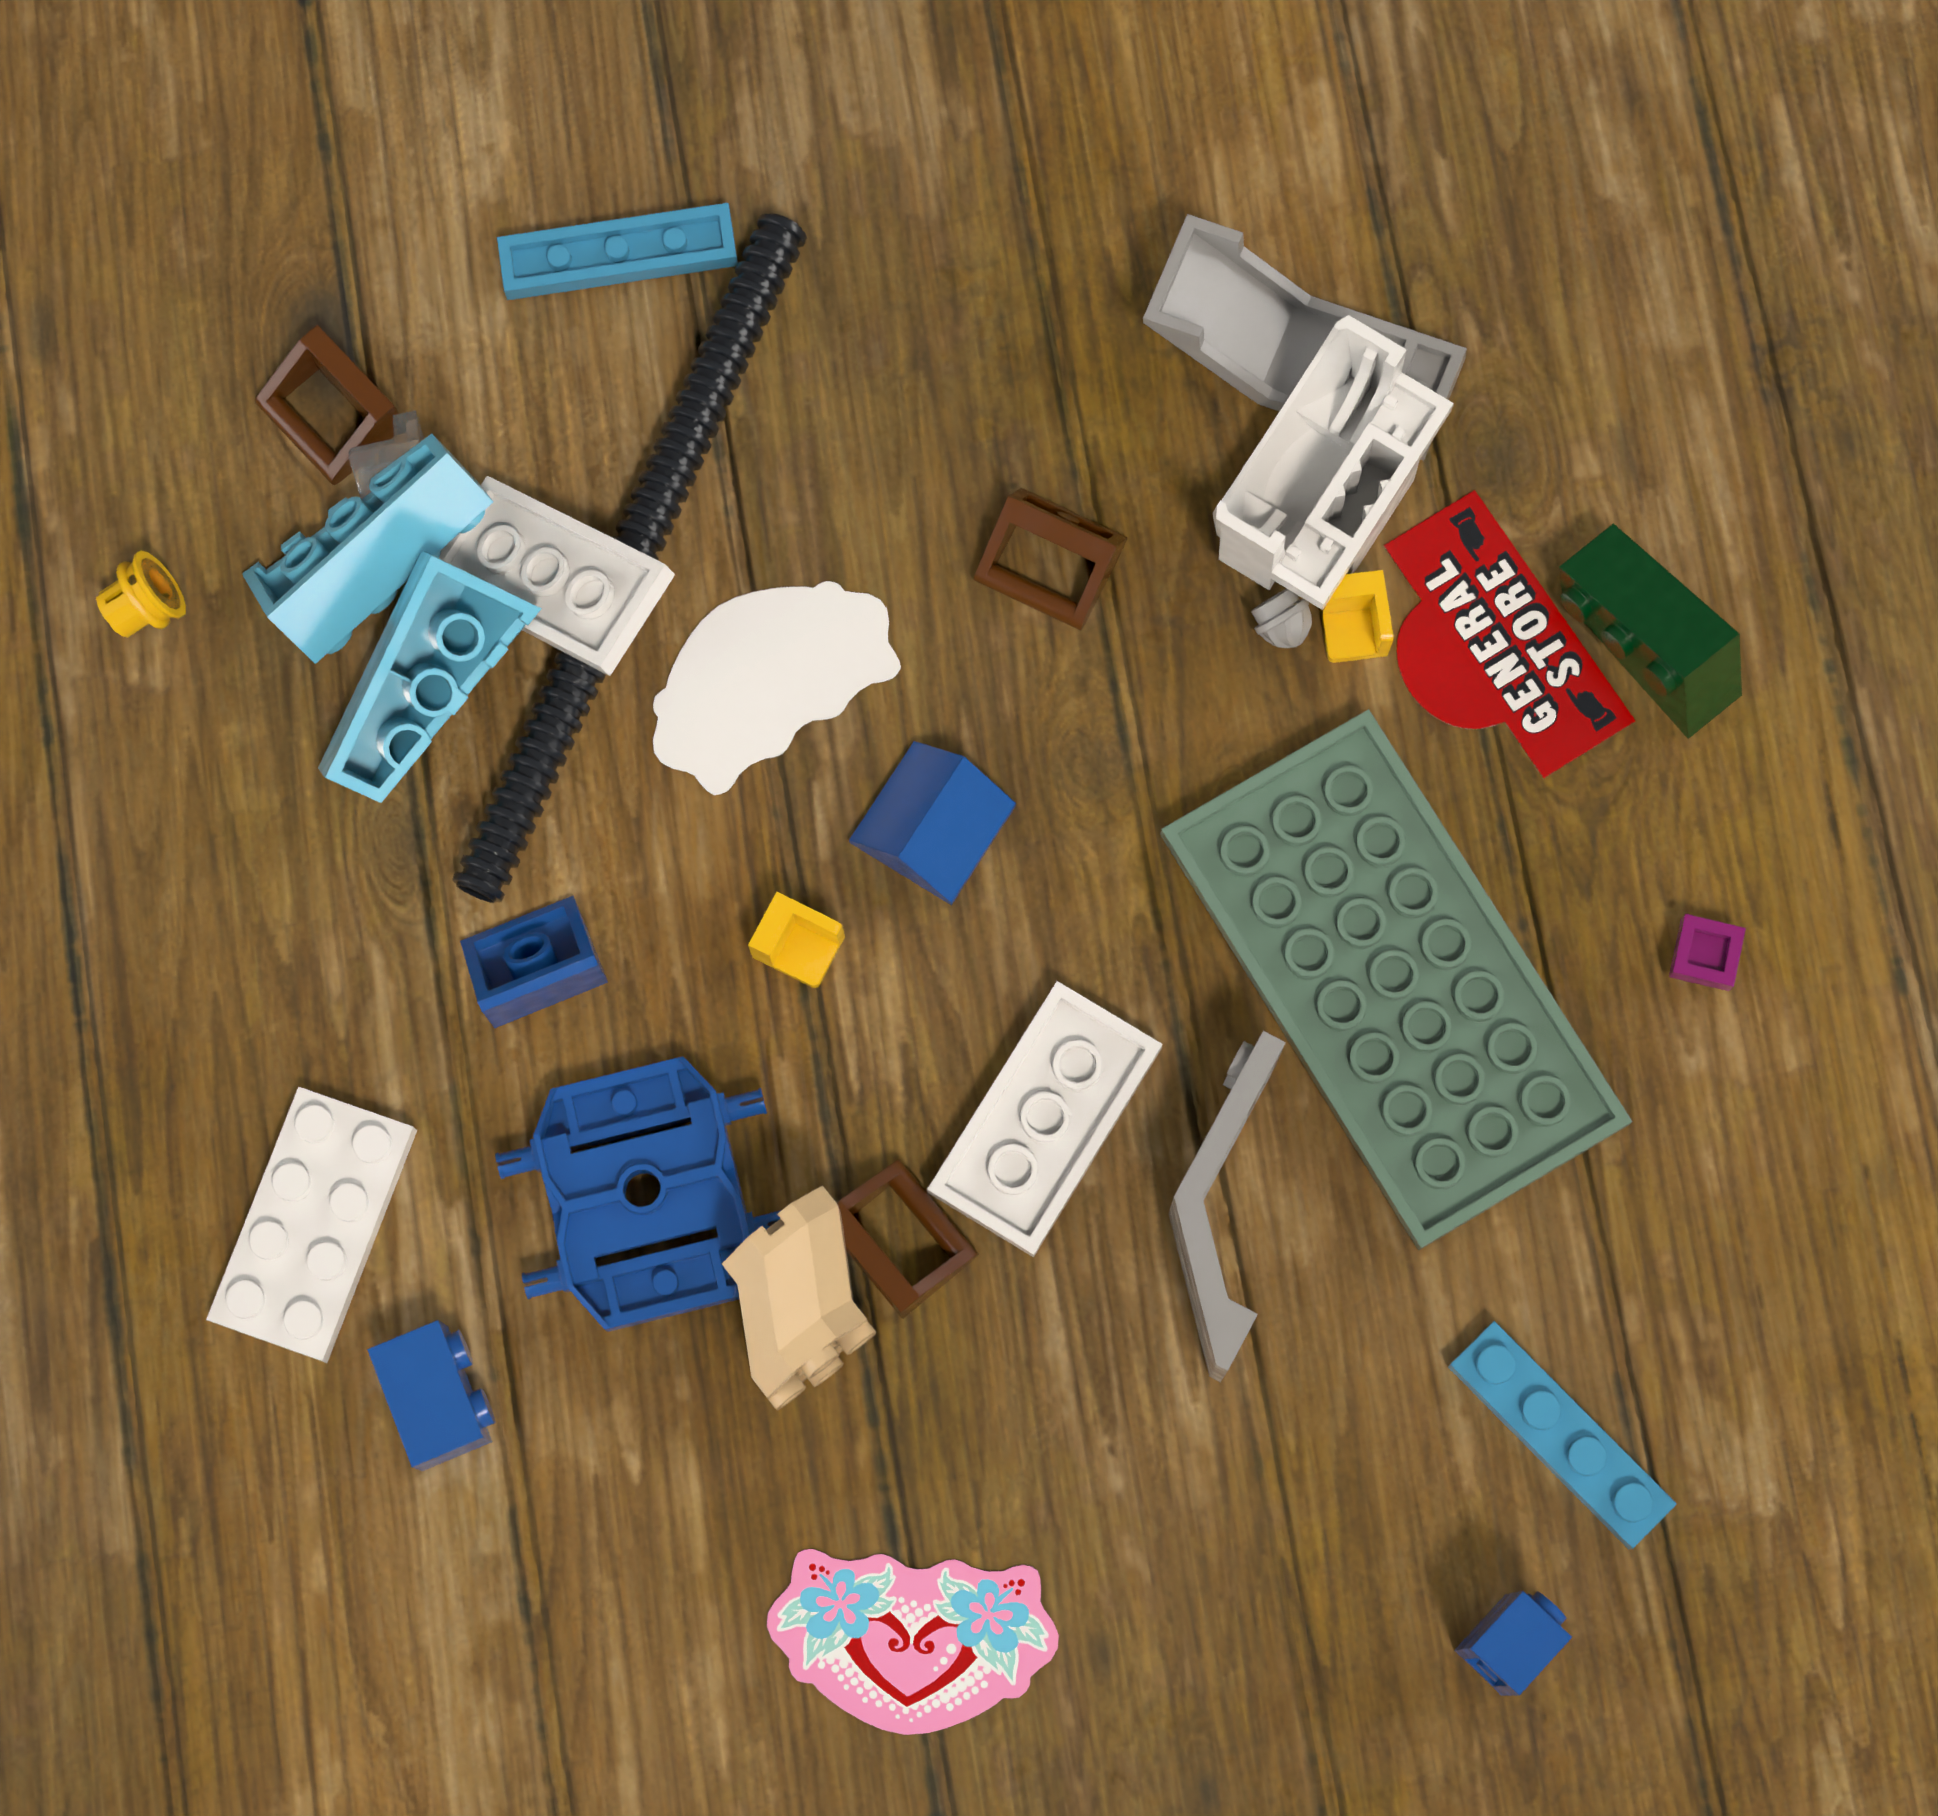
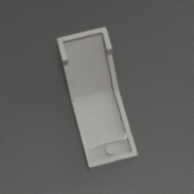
M1189 214L1185 218L1143 317L1145 325L1259 405L1279 412L1336 322L1348 315L1407 349L1402 373L1449 400L1465 361L1467 348L1313 297L1244 247L1243 232ZM1430 445L1428 446L1420 460H1425Z
M1265 1031L1262 1032L1255 1046L1244 1041L1238 1050L1223 1083L1231 1091L1180 1184L1169 1211V1218L1209 1377L1219 1382L1222 1381L1258 1314L1234 1302L1227 1296L1204 1199L1276 1067L1286 1043Z

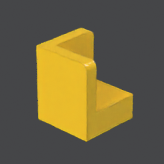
M1383 570L1346 574L1324 609H1320L1327 658L1330 662L1336 663L1386 657L1393 642V630Z
M776 892L748 947L752 958L812 988H817L839 950L845 934L841 923Z

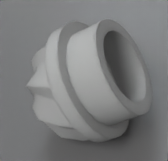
M1289 589L1279 592L1251 610L1258 623L1254 630L1257 635L1262 636L1267 642L1276 647L1292 648L1299 646L1307 637L1312 626L1309 602L1303 598L1299 599L1297 594Z

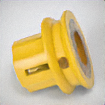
M142 550L134 554L132 563L124 561L117 565L116 574L118 580L100 591L96 597L98 608L104 619L116 633L126 638L148 624L162 630L169 625L170 617L179 619L186 613L184 597L170 572L157 558Z

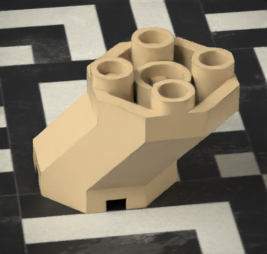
M823 1185L790 1203L777 1214L780 1220L771 1225L767 1230L762 1225L749 1235L722 1263L725 1270L738 1286L751 1378L777 1411L805 1390L806 1386L802 1382L806 1379L816 1387L838 1371L844 1364L838 1357L839 1353L844 1351L847 1355L851 1354L876 1334L874 1328L853 1301L841 1212L839 1206Z

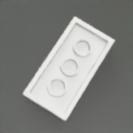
M487 476L481 486L493 500V503L485 509V515L476 527L466 533H459L441 549L439 559L542 608L528 626H524L522 631L611 676L675 574L666 564Z
M1057 981L928 1187V1193L1034 1258L1158 1056L1163 1044Z
M298 1087L206 1320L327 1363L417 1130L413 1126Z

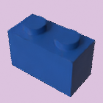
M437 1320L367 1349L412 1468L424 1471L492 1443L487 1427L496 1423L495 1417L483 1389L480 1388L473 1391L464 1368L473 1365V1360L460 1330L450 1333L448 1326Z
M1524 1591L1505 1594L1454 1651L1501 1696H1519L1569 1642L1572 1636L1560 1626L1567 1619L1566 1616L1547 1597L1538 1591L1533 1596L1529 1593L1526 1594Z

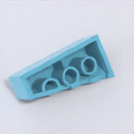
M430 434L372 477L369 484L371 493L362 499L358 496L349 499L345 497L328 510L325 526L314 535L306 538L299 531L281 544V551L285 556L272 566L265 569L257 562L242 573L267 618L315 664L326 654H333L344 647L351 638L353 629L370 614L379 613L390 605L396 596L397 589L409 579L422 550L439 558L441 549L459 533H466L476 527L484 517L485 509L493 503V500L479 482L433 434Z
M422 550L318 767L323 776L382 803L430 745L431 739L451 715L456 714L469 698L467 695L486 672L497 664L507 652V647L525 625L528 626L542 608Z

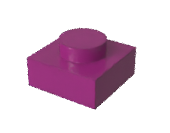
M1685 914L1680 920L1669 977L1730 991L1735 984L1746 928Z

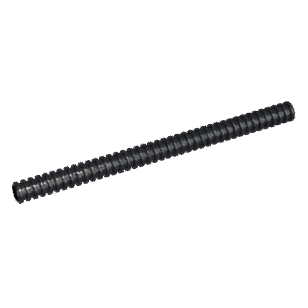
M772 213L760 215L757 221L759 229L754 230L749 239L752 245L746 246L742 254L745 261L737 264L735 269L737 277L731 278L727 287L730 293L724 294L720 301L723 309L716 310L713 316V321L716 325L708 327L705 334L708 341L701 342L698 349L701 357L694 358L691 363V369L694 373L686 374L683 381L686 389L679 390L676 396V401L679 405L671 407L668 413L671 422H665L661 428L664 438L656 439L653 446L656 454L649 455L646 460L649 470L641 471L638 478L641 487L633 488L630 497L634 502L626 504L623 510L626 520H619L615 529L619 535L612 538L658 561L659 558L656 552L664 551L667 543L663 536L671 535L674 529L671 519H678L682 509L678 504L686 502L689 496L686 487L693 486L697 477L693 471L701 470L704 460L701 454H708L712 444L708 439L716 437L719 431L716 422H722L727 412L723 406L731 405L734 398L731 390L738 389L741 383L738 374H744L749 364L745 358L753 357L756 350L753 342L761 340L763 335L761 327L768 325L771 318L768 311L774 310L778 302L775 295L782 294L785 287L783 279L790 277L793 270L791 263L797 262L800 255L798 248L803 247L807 240V236L802 228L785 216ZM558 652L555 656L554 662L558 665L557 669H549L546 677L550 682L549 686H542L539 691V696L542 698L541 703L535 702L531 708V712L535 715L534 718L526 719L523 729L527 732L526 735L518 736L515 745L519 748L518 753H510L507 762L511 765L510 770H503L500 775V780L503 782L502 787H495L492 792V796L496 799L494 804H487L484 809V813L488 816L487 820L478 822L476 830L480 835L478 838H471L468 844L472 852L470 855H463L460 861L464 869L462 872H455L452 879L456 883V887L463 892L489 903L502 902L505 894L501 891L503 885H510L513 877L509 874L511 868H518L520 859L516 855L518 851L526 850L528 842L524 838L526 834L534 833L536 825L532 821L534 817H541L544 811L540 803L542 800H549L552 792L548 786L549 784L557 783L560 775L556 772L557 767H564L567 761V757L563 753L565 750H572L575 741L571 736L573 733H580L583 724L579 719L580 717L588 716L590 711L587 701L595 700L598 690L594 686L596 683H603L606 676L605 673L564 652Z

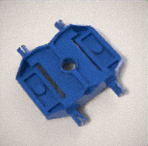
M684 1057L550 1089L533 1135L534 1139L530 1140L531 1146L503 1153H495L501 1179L532 1170L542 1173L553 1215L560 1260H556L557 1266L530 1273H522V1281L526 1285L524 1290L527 1299L560 1290L564 1292L571 1291L607 1332L739 1300L738 1286L725 1270L722 1263L749 1235L762 1225L767 1230L770 1225L780 1220V1217L777 1215L780 1211L753 1217L752 1212H746L726 1127L727 1125H732L731 1121L763 1113L767 1114L762 1089L759 1088L755 1091L725 1098L724 1093L717 1094L716 1090ZM687 1122H692V1124L650 1135H645L577 1153H571V1151L622 1138H627ZM648 1173L655 1176L660 1182L659 1196L648 1206L638 1207L632 1205L626 1197L628 1182L634 1176ZM717 1229V1238L597 1267L595 1258Z

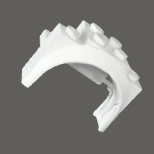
M1350 315L1336 322L1271 426L1213 512L1216 534L1220 537V561L1268 590L1271 589L1274 582H1277L1321 610L1324 609L1344 576L1355 573L1413 483L1419 460L1452 411L1454 403L1402 373L1407 349Z

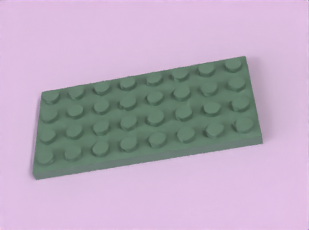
M1369 709L1161 829L1160 835L1418 1251L1633 1122Z

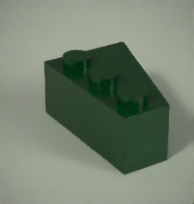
M1614 523L1559 566L1562 589L1560 600L1564 608L1575 620L1581 623L1584 622L1688 739L1742 696L1740 633Z

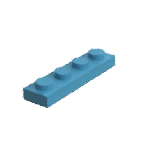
M729 203L497 237L503 287L507 300L728 268L738 264Z
M1495 1321L1448 1366L1628 1550L1633 1549L1677 1504Z

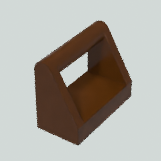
M318 325L296 343L255 399V403L332 485L343 481L405 427L395 406ZM318 370L365 418L337 455L284 400Z
M1020 488L1007 497L974 575V581L1081 631L1120 557L1127 537ZM1016 526L1096 563L1079 603L997 565Z
M900 1159L837 1202L842 1217L847 1253L902 1319L979 1255ZM889 1186L950 1258L914 1286L910 1285L854 1217L857 1212Z

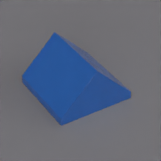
M914 741L849 839V843L952 905L1016 807V803L966 757Z
M574 896L460 941L477 1002L482 1013L494 1028L608 983Z

